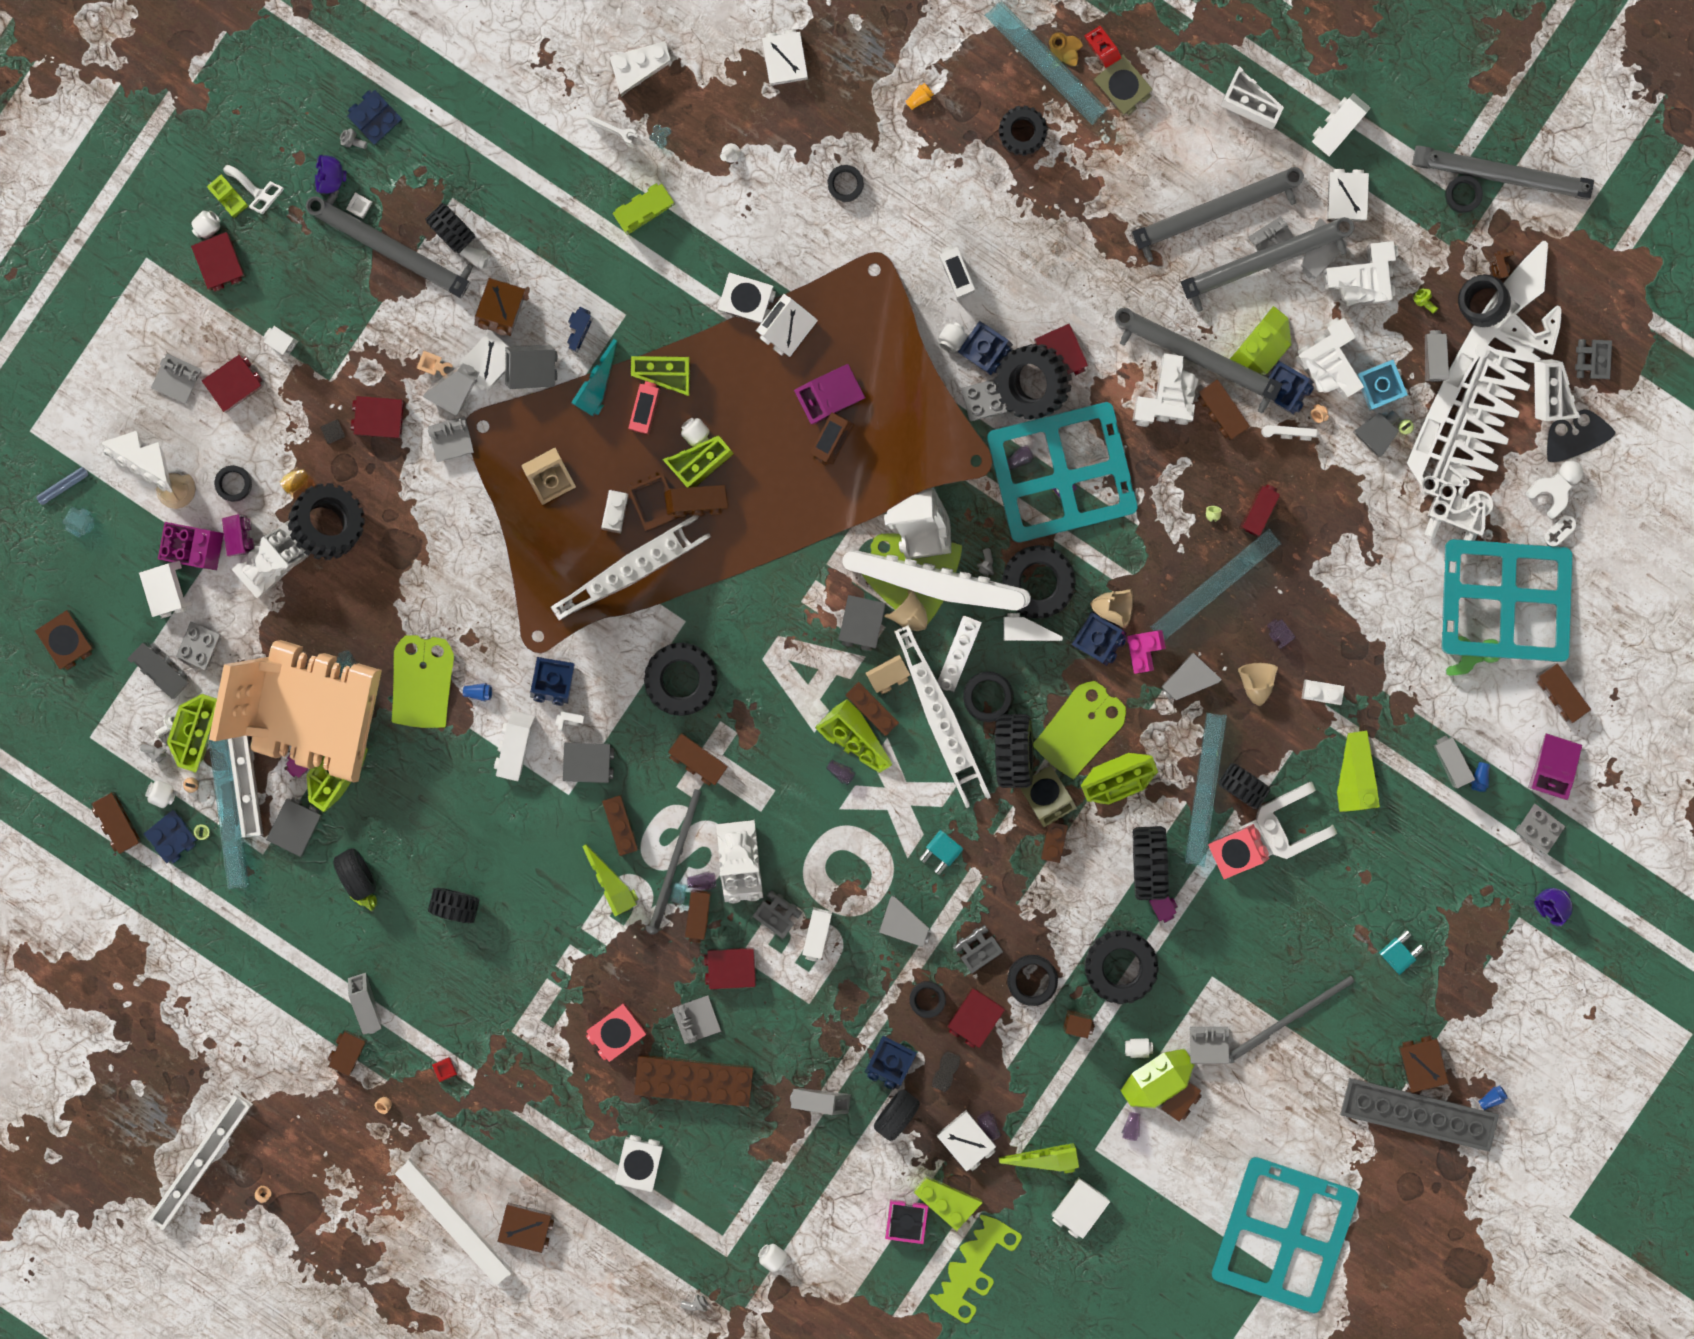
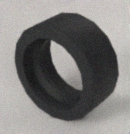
M840 165L834 168L827 180L831 196L841 202H851L857 199L864 187L860 171L850 165ZM842 172L851 173L857 180L856 189L851 194H840L834 187L835 178Z
M1471 176L1455 178L1449 183L1445 192L1447 204L1452 210L1459 213L1471 212L1479 206L1483 197L1482 186ZM1461 183H1467L1475 190V199L1466 206L1457 204L1453 198L1454 188Z
M235 465L226 466L216 474L214 480L215 490L224 500L231 502L241 501L251 491V476L242 467ZM230 472L239 473L244 479V488L236 495L228 494L222 487L223 478Z
M923 981L912 989L910 1005L918 1016L932 1018L943 1011L946 1004V996L943 989L937 983ZM925 988L935 990L939 996L937 1007L930 1011L922 1010L916 1002L918 993Z

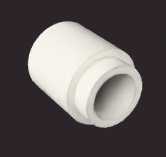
M1148 1038L1130 1039V1041H1125V1054L1130 1056V1058H1149V1054H1153V1043L1149 1042Z

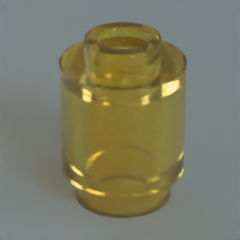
M296 467L284 475L279 482L284 491L289 494L306 485L309 476L303 468L299 469Z

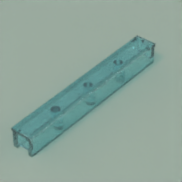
M1002 1L998 2L984 15L1092 125L1108 110Z
M1267 529L1150 627L1153 631L1162 630L1165 641L1276 549L1281 542L1278 541L1270 529Z
M1206 713L1184 861L1187 864L1200 865L1201 867H1205L1227 718L1225 714Z
M228 739L216 742L209 740L227 888L249 887L244 840L241 835Z

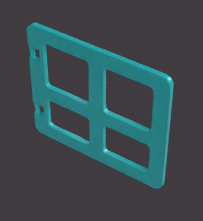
M1104 402L995 429L988 433V445L1011 538L1015 542H1024L1131 515L1136 512L1137 502L1112 404ZM1098 418L1101 422L1109 455L1108 461L1069 470L1064 456L1059 428ZM1112 423L1114 435L1109 436L1106 425ZM1043 432L1046 437L1054 473L1049 476L1014 484L1011 479L1003 443L1007 440ZM1112 474L1117 487L1119 503L1080 513L1077 509L1072 485L1077 482ZM1126 481L1129 492L1122 493L1120 482ZM1057 488L1064 510V517L1024 527L1017 504L1018 497Z
M1451 539L1446 542L1441 648L1445 654L1564 662L1569 658L1572 551L1569 548ZM1461 555L1501 557V586L1462 584L1460 582ZM1517 559L1556 561L1558 563L1557 589L1518 588L1516 586ZM1450 562H1455V573L1449 572ZM1460 598L1500 601V640L1498 644L1465 642L1458 639ZM1516 602L1554 604L1556 606L1554 648L1522 646L1514 643ZM1448 621H1453V632H1447Z
M1259 1157L1251 1158L1248 1162L1212 1269L1213 1279L1310 1313L1319 1312L1358 1201V1193L1354 1189ZM1273 1167L1281 1170L1280 1175L1277 1176L1269 1173L1270 1168ZM1260 1175L1299 1187L1300 1189L1286 1228H1281L1246 1215L1257 1179ZM1327 1186L1336 1188V1195L1325 1192ZM1316 1193L1341 1202V1207L1328 1242L1301 1234L1312 1196ZM1241 1230H1247L1281 1242L1270 1280L1267 1283L1228 1270V1265ZM1296 1248L1323 1257L1312 1293L1309 1297L1283 1289L1282 1287Z

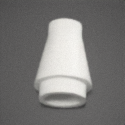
M466 246L460 253L461 256L465 257L478 269H484L490 261V255L487 254V251Z

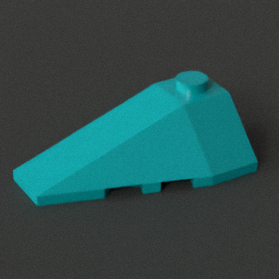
M615 339L612 340L602 355L600 364L596 365L592 370L589 381L584 382L571 402L593 417L595 414L599 415L604 407L602 402L604 401L618 341Z

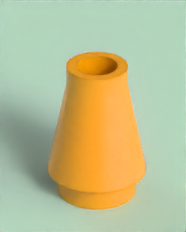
M926 83L919 84L905 102L913 110L917 106L931 100L934 93Z

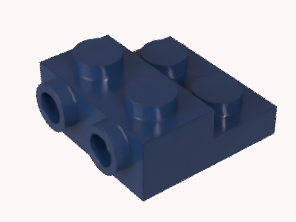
M369 90L362 96L363 101L359 105L355 103L348 109L349 114L347 117L376 145L403 119L376 90L373 92Z
M580 306L576 313L572 312L568 320L569 327L576 331L575 334L571 333L567 341L569 344L568 348L576 353L579 352L594 319L590 315L591 312Z
M979 321L958 350V353L989 375H992L993 372L996 373L997 367L1002 365L1000 361L1003 357L1008 356V353L1013 350V344Z
M1278 361L1268 377L1283 384L1274 403L1293 415L1295 412L1301 411L1304 405L1303 399L1306 395L1309 396L1314 389V382L1310 378Z
M1091 612L1072 645L1107 666L1115 661L1117 657L1115 652L1119 646L1122 647L1127 640L1125 635L1127 633Z
M537 657L530 698H533L538 703H544L545 700H548L557 706H563L564 703L568 704L575 663Z
M174 809L144 833L166 864L169 862L174 864L182 857L180 853L185 849L187 852L196 846L195 841L198 840Z
M882 1036L864 1072L867 1073V1077L870 1080H880L890 1090L899 1089L917 1053Z

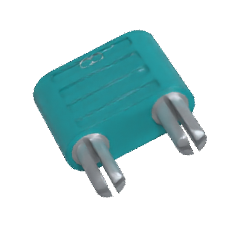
M939 830L926 846L927 850L920 857V860L925 863L933 853L942 860L935 869V873L940 875L947 865L950 867L964 848L942 830Z
M1409 931L1404 932L1398 939L1395 937L1379 952L1399 975L1416 961L1415 958L1424 950L1419 945L1410 953L1402 944L1411 936Z

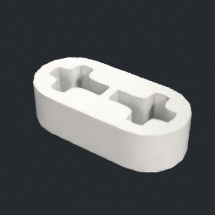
M1571 516L1560 518L1544 534L1545 543L1548 546L1559 545L1576 528L1575 519ZM1563 520L1571 521L1570 529L1565 528L1561 531L1560 528L1564 526ZM1558 531L1560 534L1556 536L1557 541L1549 542V534H1555Z

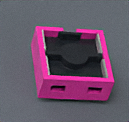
M890 1199L885 1239L923 1244L928 1205L913 1202V1205H905V1201Z

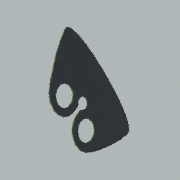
M1586 409L1578 411L1579 415H1588L1590 423L1587 426H1581L1578 423V418H1573V424L1579 430L1577 435H1573V428L1566 420H1557L1550 426L1547 440L1548 462H1559L1583 454L1610 440L1615 435V431L1594 412ZM1558 424L1566 425L1567 433L1564 436H1559L1555 432Z

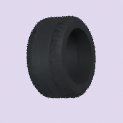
M1487 274L1474 276L1466 281L1459 291V309L1466 320L1475 326H1494L1498 322L1500 323L1510 310V293L1503 282L1495 276ZM1486 288L1498 291V302L1492 310L1482 314L1474 313L1470 310L1471 300L1478 291Z
M981 672L973 676L966 684L963 692V701L967 711L974 718L983 722H994L998 716L1008 714L1013 705L1014 693L1011 684L1002 675L995 672ZM982 681H995L1004 690V703L996 712H981L973 704V690Z
M348 849L334 858L333 864L336 873L352 899L359 901L375 892L376 883L365 860L356 849Z
M1026 955L1017 959L1010 967L1007 984L1010 993L1018 1002L1028 1006H1038L1046 1003L1053 997L1058 986V976L1054 966L1046 958L1039 955ZM1029 964L1040 965L1047 971L1049 976L1047 989L1041 995L1034 997L1023 994L1016 984L1018 972Z
M906 1090L898 1091L875 1121V1131L889 1141L895 1140L920 1107L919 1100Z

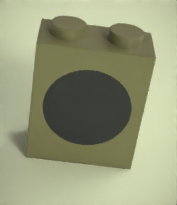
M1121 55L1122 59L1107 67L1093 82L1122 116L1126 113L1129 116L1137 109L1136 105L1140 101L1145 103L1152 97L1150 93L1153 89L1127 58Z
M1052 766L1043 768L1038 774L1034 775L1031 786L1020 788L1043 827L1077 808Z

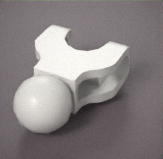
M1566 461L1559 468V474L1556 473L1550 478L1542 477L1537 479L1526 491L1525 495L1528 498H1535L1541 492H1549L1553 497V503L1547 510V515L1550 519L1555 518L1567 506L1568 491L1572 487L1571 485L1578 483L1582 479L1583 468L1576 461Z

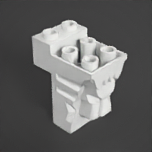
M1394 241L1369 244L1366 247L1367 264L1326 268L1323 271L1325 290H1339L1341 299L1347 306L1373 301V304L1391 301L1392 297L1395 296V288L1390 283V278L1393 277L1392 265L1389 266L1388 264L1393 263L1396 257H1398L1397 245L1394 246Z
M1337 317L1326 324L1328 328L1324 330L1325 334L1314 341V346L1310 347L1308 344L1297 351L1299 355L1295 358L1304 371L1308 370L1319 393H1328L1337 389L1343 399L1364 388L1340 349V347L1356 338L1346 320L1344 318L1339 320Z
M1165 353L1162 355L1155 399L1140 396L1136 398L1132 420L1136 421V425L1147 427L1154 422V417H1157V421L1168 422L1169 419L1176 420V424L1187 425L1188 422L1193 421L1195 405L1192 403L1199 379L1193 373L1182 370L1184 356Z
M289 521L285 522L280 528L263 536L260 543L255 546V549L251 550L232 569L256 598L264 595L294 566L308 557L302 547L299 549L296 546V539H291L290 534L292 530H288Z
M755 821L716 824L721 867L720 877L725 902L738 903L740 900L757 901L759 898H763Z

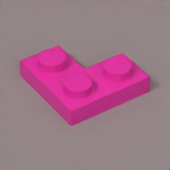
M1158 630L1127 636L1134 674L1153 671L1150 651L1166 649L1163 631Z

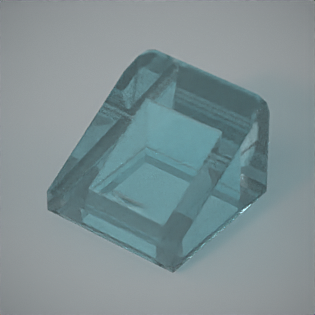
M674 882L671 887L670 901L683 904L687 885Z

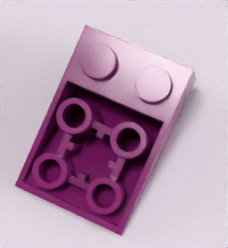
M849 364L794 390L811 424H816L828 418L831 412L836 414L865 399Z
M241 514L222 518L226 554L228 557L246 555L252 549H255L254 540L250 538L249 530H252L251 519Z
M165 522L158 559L169 562L180 561L184 565L217 571L224 533Z
M1545 733L1528 788L1568 800L1574 783L1582 745Z

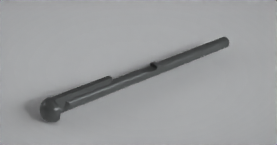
M694 789L650 925H645V929L649 934L654 935L660 930L659 927L672 891L670 885L680 854L682 855L683 846L701 795L700 790Z
M1352 976L1347 977L1229 1052V1063H1235L1236 1059L1268 1040L1270 1035L1295 1019L1301 1018L1314 1007L1354 983L1355 981Z

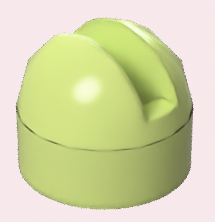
M1403 419L1398 424L1399 432L1404 435L1410 434L1414 429V424L1409 419ZM1407 423H1410L1411 426H1409L1408 428H1406V430L1403 431L1402 427H1404Z
M1217 506L1207 507L1206 518L1210 522L1213 520L1217 522L1221 517L1222 509Z
M199 824L194 828V836L197 839L205 840L209 836L210 831L206 825ZM200 827H203L202 837L199 836Z

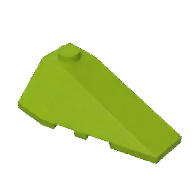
M1074 1143L999 1157L1001 1164L1064 1171V1173L1075 1172V1168H1079Z

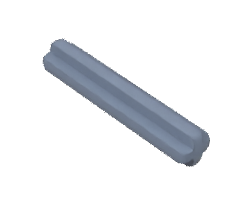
M84 467L79 468L36 497L38 502L44 505L87 477L88 472Z

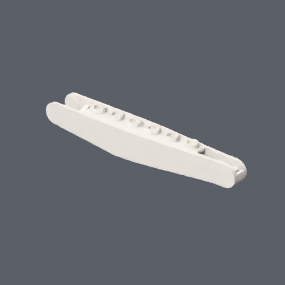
M699 516L690 517L627 554L574 593L551 606L558 620L636 583L711 537L710 533L705 534L691 544L684 536L682 528L696 521ZM586 589L591 598L577 605L573 604L572 598Z
M854 550L846 553L843 557V565L850 571L948 602L1019 610L1026 607L1031 601L1030 593L1025 589L990 581V578L983 576L978 578L971 577V574L966 572L954 573L949 568L937 569L932 564L924 563L919 565L916 564L917 561L905 559V561L898 560V557L894 555L884 557Z
M909 625L894 631L903 650L927 721L965 807L969 808L970 804L960 785L978 777L985 797L987 799L991 798L957 719L921 653ZM902 630H907V632H904L902 634L899 633ZM913 646L922 661L912 666L906 650ZM973 766L975 773L962 779H957L956 772Z

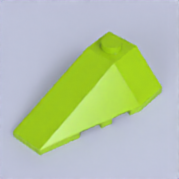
M848 699L835 706L815 727L832 744L838 743L845 748L843 751L848 754L850 752L854 753L861 762L878 773L893 764L861 712Z
M1367 731L1347 734L1337 788L1339 812L1380 807Z
M588 844L583 845L586 856L593 870L597 873V880L601 887L605 889L604 895L614 916L636 906V901L639 898L635 890H631Z

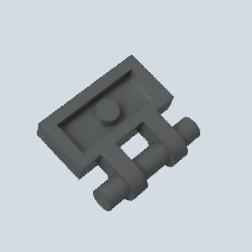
M1578 339V347H1576L1578 358L1577 364H1575L1577 378H1584V372L1590 371V379H1610L1612 341L1592 340L1591 347H1586V340ZM1585 353L1591 354L1590 365L1585 364Z
M771 890L767 896L773 902L769 905L763 901L752 917L784 939L795 924L789 919L790 916L794 915L796 918H799L802 912L797 909L795 904H790L783 899V895ZM778 904L787 910L784 915L775 909Z
M985 925L979 929H974L972 934L965 939L961 938L958 940L959 943L953 946L957 953L962 949L966 951V954L961 959L971 973H974L1003 952L993 936L985 940L983 935L989 931ZM978 939L981 944L971 950L969 944Z

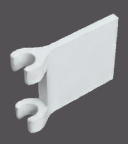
M588 114L585 117L589 123L623 138L629 147L634 146L629 137L634 136L638 138L634 129L622 130Z

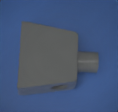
M1393 410L1386 417L1378 413L1354 430L1353 433L1378 457H1381L1399 432L1393 425L1400 417Z

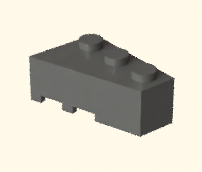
M143 642L127 660L131 663L134 662L144 675L149 676L154 681V684L171 699H175L190 683L187 679L189 677L188 674L182 669L177 670L173 666L175 662L168 656L164 657L160 653L161 649L154 642L152 644Z

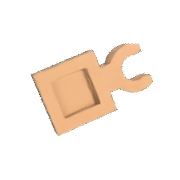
M423 350L417 369L432 375L439 371L442 376H446L447 373L443 371L444 367L449 366L452 368L453 365L449 362L440 363L442 357Z

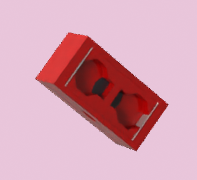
M1101 26L1084 35L1089 47L1105 68L1122 59L1118 48Z

